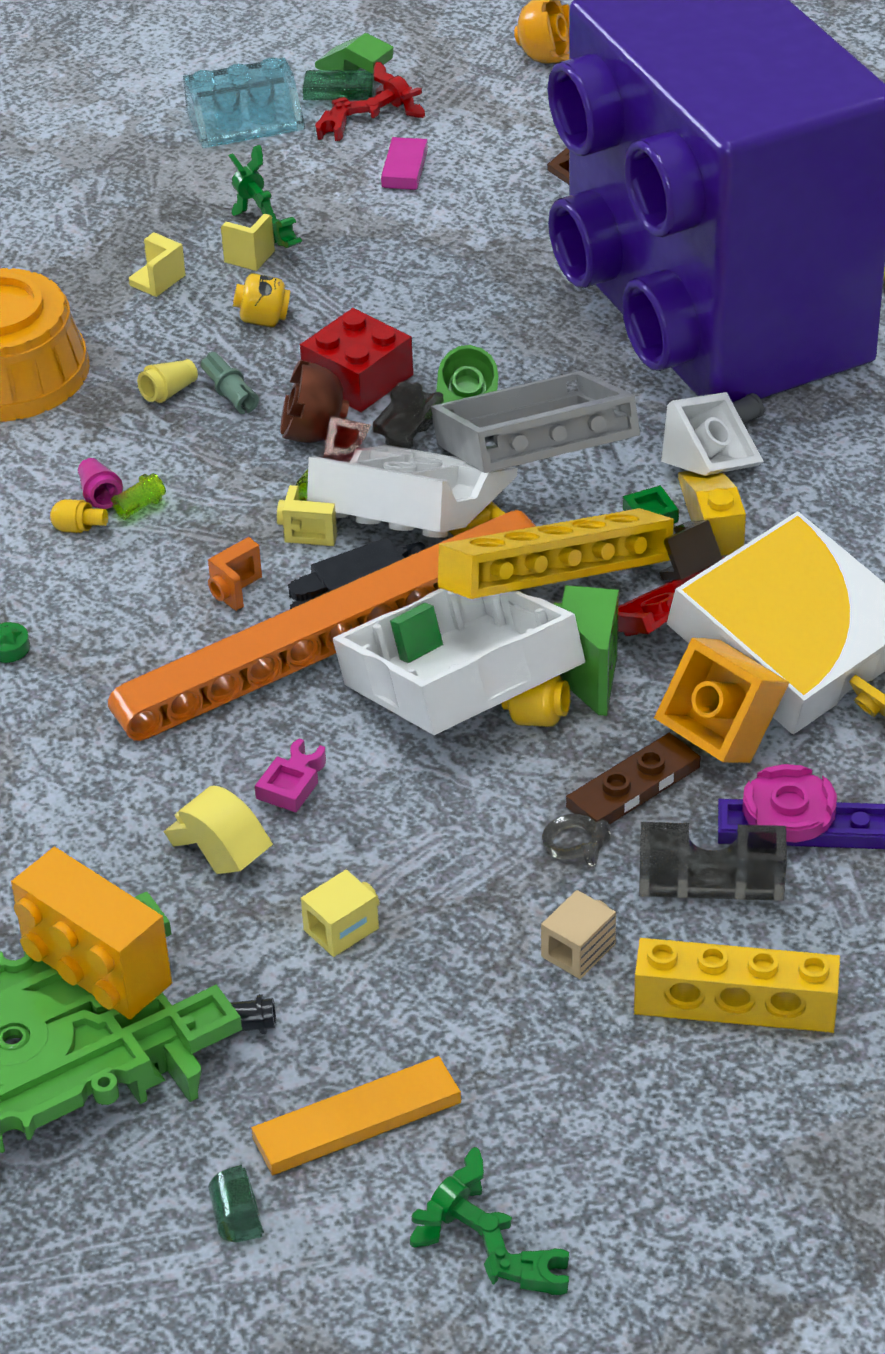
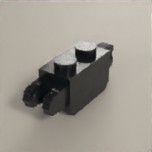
M386 537L311 564L310 574L299 577V579H295L288 584L289 598L296 600L292 601L290 609L426 549L422 542L394 546L390 539Z

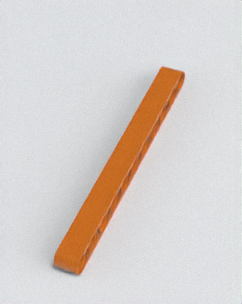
M514 510L123 683L110 694L108 708L129 738L137 741L151 738L336 654L333 637L383 614L410 605L427 594L440 589L438 587L439 544L536 527V525L522 511Z

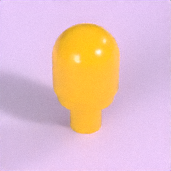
M63 499L52 507L50 520L53 526L61 532L82 533L83 531H89L92 525L106 526L108 523V511L106 509H93L91 503L84 500Z

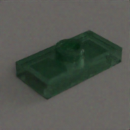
M307 70L302 89L303 100H335L342 97L348 100H367L372 98L374 94V73L360 70Z

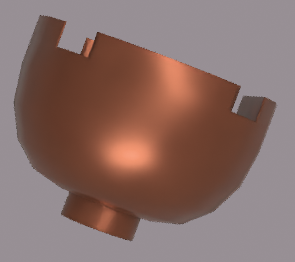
M299 360L290 379V383H294L291 393L285 396L280 433L283 434L282 438L313 443L329 436L333 432L336 423L344 424L348 414L349 401L343 399L342 384L333 372L315 363Z

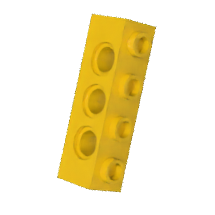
M640 938L635 970L634 1015L834 1033L840 955Z

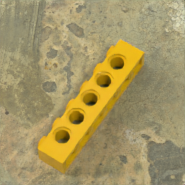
M637 508L439 544L438 587L469 599H475L670 561L664 540L673 535L674 519Z

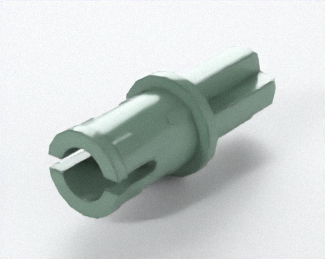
M209 352L207 357L201 360V368L214 381L216 392L228 398L239 413L245 414V409L247 413H250L257 407L259 396L244 382V376L240 370L231 368L216 352Z

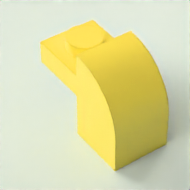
M209 786L175 814L177 821L163 831L173 847L197 843L216 874L243 870L273 845L250 808L235 794L219 786Z

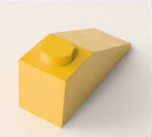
M692 471L678 472V480L691 521L709 520L721 556L730 555L744 546L746 513L735 484L723 472L706 476Z

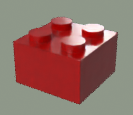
M351 308L300 344L301 360L315 363L333 372L342 384L343 399L348 400L349 406L359 412H363L414 375L412 336L355 308Z

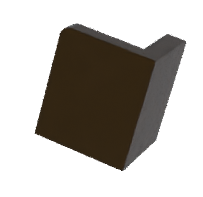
M709 520L687 521L674 527L675 534L664 540L672 566L659 571L662 580H682L723 559Z

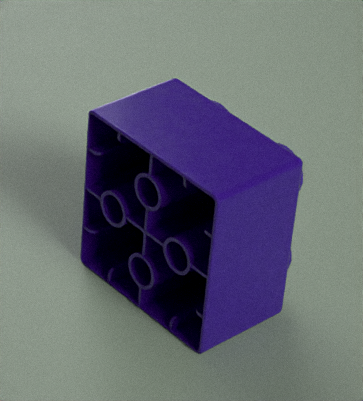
M573 0L569 8V60L558 62L553 66L549 74L547 87L553 123L561 140L569 149V196L555 200L550 208L548 219L549 237L553 253L567 280L578 288L596 285L623 314L628 338L640 360L651 370L662 371L672 368L697 396L727 392L733 403L750 393H754L762 399L873 362L877 356L885 267V83L790 0Z

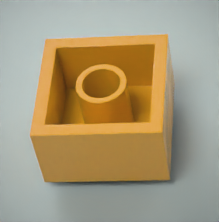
M692 637L654 719L721 762L751 763L790 682L721 640Z

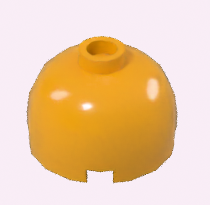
M531 0L522 8L518 18V25L514 29V36L517 44L522 46L524 52L533 61L539 63H558L569 60L570 7L568 4L561 5L559 0Z

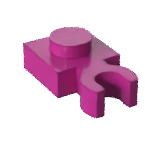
M300 738L294 741L290 747V759L287 760L277 756L255 784L256 799L297 813L318 784L317 772L326 764L325 747L320 745L316 752L305 755V743Z

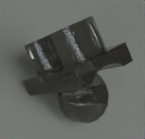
M405 381L397 383L391 390L390 404L372 423L373 432L385 436V445L411 449L413 447V438L416 434L427 431L433 424L431 406L444 403L443 393H426L422 391V386L417 382L413 384Z

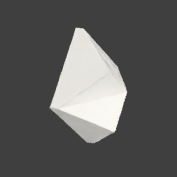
M727 392L673 400L667 405L661 462L704 476L759 466L764 462Z

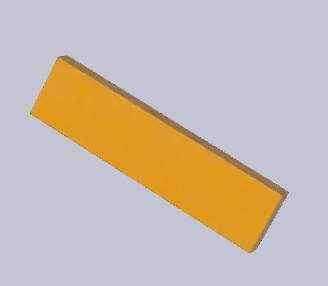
M440 1056L253 1126L251 1127L252 1138L273 1176L460 1104L461 1091Z

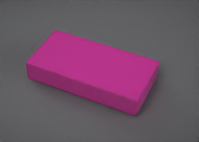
M392 137L381 175V186L393 189H418L428 151V140Z

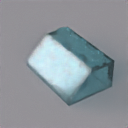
M285 57L279 59L267 58L262 62L246 65L233 64L228 68L213 71L200 70L194 74L183 76L186 111L202 148L305 129L294 75Z

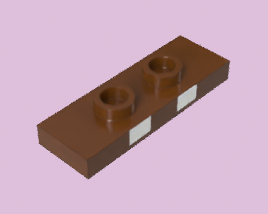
M669 732L566 796V808L595 832H599L699 769L701 756Z

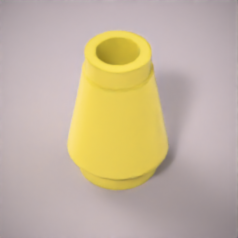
M189 359L148 365L138 375V388L141 395L147 401L162 403L192 382H195L198 378V371L195 364Z

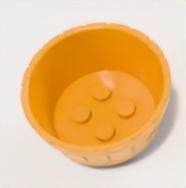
M0 268V422H6L19 418L33 417L59 406L80 389L84 383L83 381L87 378L90 367L85 340L70 312L69 302L59 286L42 274L15 268Z

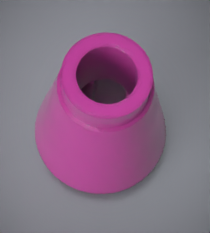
M95 458L83 460L78 467V474L85 501L91 503L92 507L108 509L115 506L119 502L123 491L120 477Z

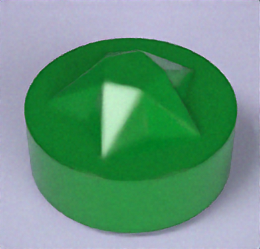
M14 622L0 623V662L10 663L23 658L30 650L27 629L23 625Z

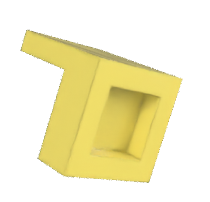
M263 214L251 228L230 222H225L221 226L225 263L257 271L275 252L271 215Z
M153 232L144 239L147 264L129 277V285L157 297L186 276L182 244Z

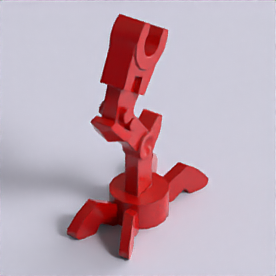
M376 62L374 66V81L382 84L376 89V96L359 101H349L345 97L332 100L333 108L325 110L319 121L316 122L317 138L322 140L326 133L334 132L335 141H340L344 136L347 116L369 112L371 113V118H375L379 115L380 108L389 103L395 107L404 105L407 116L424 118L425 110L420 104H414L413 99L414 96L422 94V88L412 89L404 78L399 75L394 77L392 74L386 73V67L381 62Z

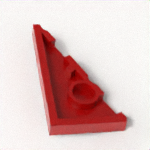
M709 567L682 580H673L618 606V632H624L625 636H633L639 633L649 634L655 631L668 620L675 589Z

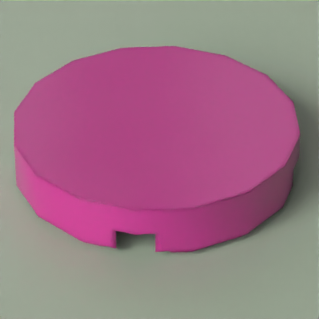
M781 764L761 770L757 773L756 779L752 780L751 783L748 781L744 787L742 812L748 824L760 835L776 841L797 843L814 839L829 829L835 820L837 793L831 782L823 775L822 780L812 775V769L802 765Z

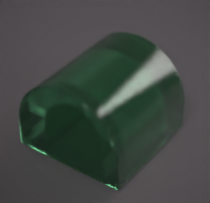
M241 1164L216 1174L211 1179L208 1190L220 1237L229 1242H241L262 1237L264 1230L256 1197L246 1168H243Z

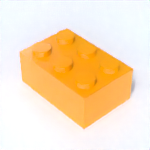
M55 846L11 880L15 900L14 911L18 917L22 937L20 943L25 953L34 961H43L58 971L59 975L68 984H77L91 993L104 1008L109 1010L115 1009L131 1020L172 984L163 915Z

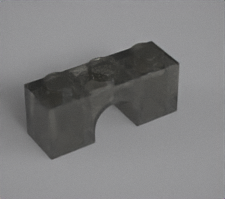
M641 822L639 896L784 901L787 867L786 826L738 824L736 840L730 846L721 850H705L696 846L690 840L689 823Z

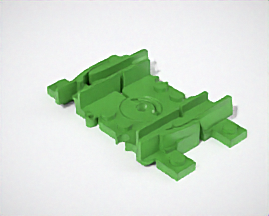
M146 891L135 896L134 898L163 915L166 937L172 935L170 921L150 894ZM0 951V1153L5 1152L2 1138L5 1132L19 1130L25 1134L27 1140H31L37 1128L83 1107L88 1096L93 1094L94 1100L98 1104L109 1105L114 1103L119 1097L118 1083L126 1084L139 1104L147 1101L146 1090L166 1081L161 1074L168 1071L189 1102L198 1099L202 1069L193 1053L241 1031L240 1015L216 984L174 1005H171L162 992L130 1020L115 1009L109 1010L104 1008L91 993L77 984H68L59 975L58 971L43 961H34L25 951V956L18 960H8ZM22 1038L16 1044L5 1043L9 1039Z

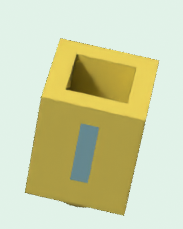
M347 869L301 897L304 931L333 957L379 929L377 908L379 906V899L375 890L367 882H360Z

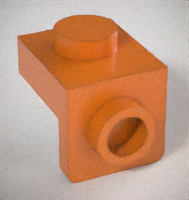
M250 537L208 559L210 575L208 586L212 595L218 601H224L235 611L244 607L242 588L262 578L259 544Z

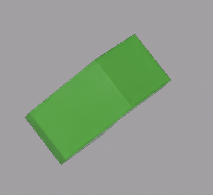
M364 33L334 47L315 62V68L343 82L360 68L373 74L376 62H381L384 65L393 58L394 47L368 33Z

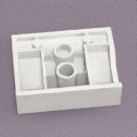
M381 445L356 449L350 463L315 456L309 457L307 501L335 503L336 518H345L348 515L356 516V522L361 524H379L383 521L388 522L389 529L410 531L414 530V528L423 529L422 535L427 537H447L448 531L466 527L517 477L518 468L508 467L484 473L458 457Z

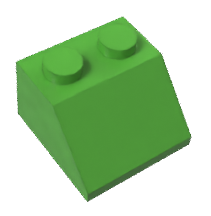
M565 585L562 603L555 602L554 605L575 614L585 663L560 675L562 680L568 681L570 690L595 713L607 716L618 656L619 590Z

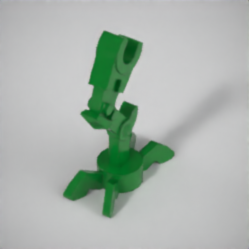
M261 145L253 147L251 152L252 160L244 167L233 153L229 154L228 156L237 170L232 177V186L237 191V203L233 205L232 215H239L247 211L248 199L253 198L258 208L261 209L262 214L272 216L274 243L285 248L301 244V237H297L293 231V224L296 223L295 218L276 219L270 202L272 195L269 191L262 190L264 179L257 171L263 165Z
M473 1147L464 1158L465 1167L456 1170L452 1176L447 1177L438 1186L431 1200L427 1202L426 1210L417 1209L412 1213V1222L425 1226H417L410 1236L411 1247H426L438 1243L442 1221L449 1224L456 1218L477 1231L482 1237L488 1256L484 1267L493 1285L498 1281V1277L520 1283V1289L545 1292L551 1295L567 1293L569 1276L554 1275L549 1270L555 1268L567 1269L569 1261L568 1251L554 1248L510 1254L506 1250L501 1230L511 1227L512 1217L501 1212L486 1213L467 1201L469 1196L482 1195L480 1180L483 1179L484 1170L479 1148Z

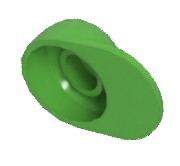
M473 345L458 346L449 351L441 360L437 377L436 405L497 391V365L493 357L484 349Z

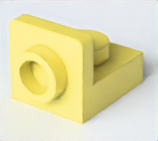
M290 485L286 499L279 500L277 507V524L283 525L285 542L334 546L337 538L335 503L300 501L299 486Z

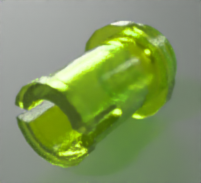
M143 474L139 476L138 483L111 497V502L114 504L112 506L120 518L127 520L131 515L147 505L160 503L162 496L166 494V488L156 474Z

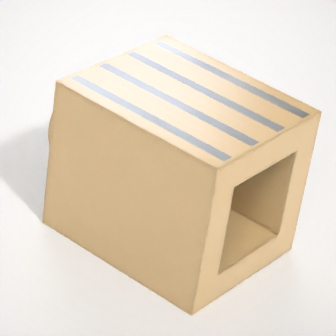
M576 890L541 923V957L578 979H581L615 945L616 911L610 909L604 902L594 900L579 890Z

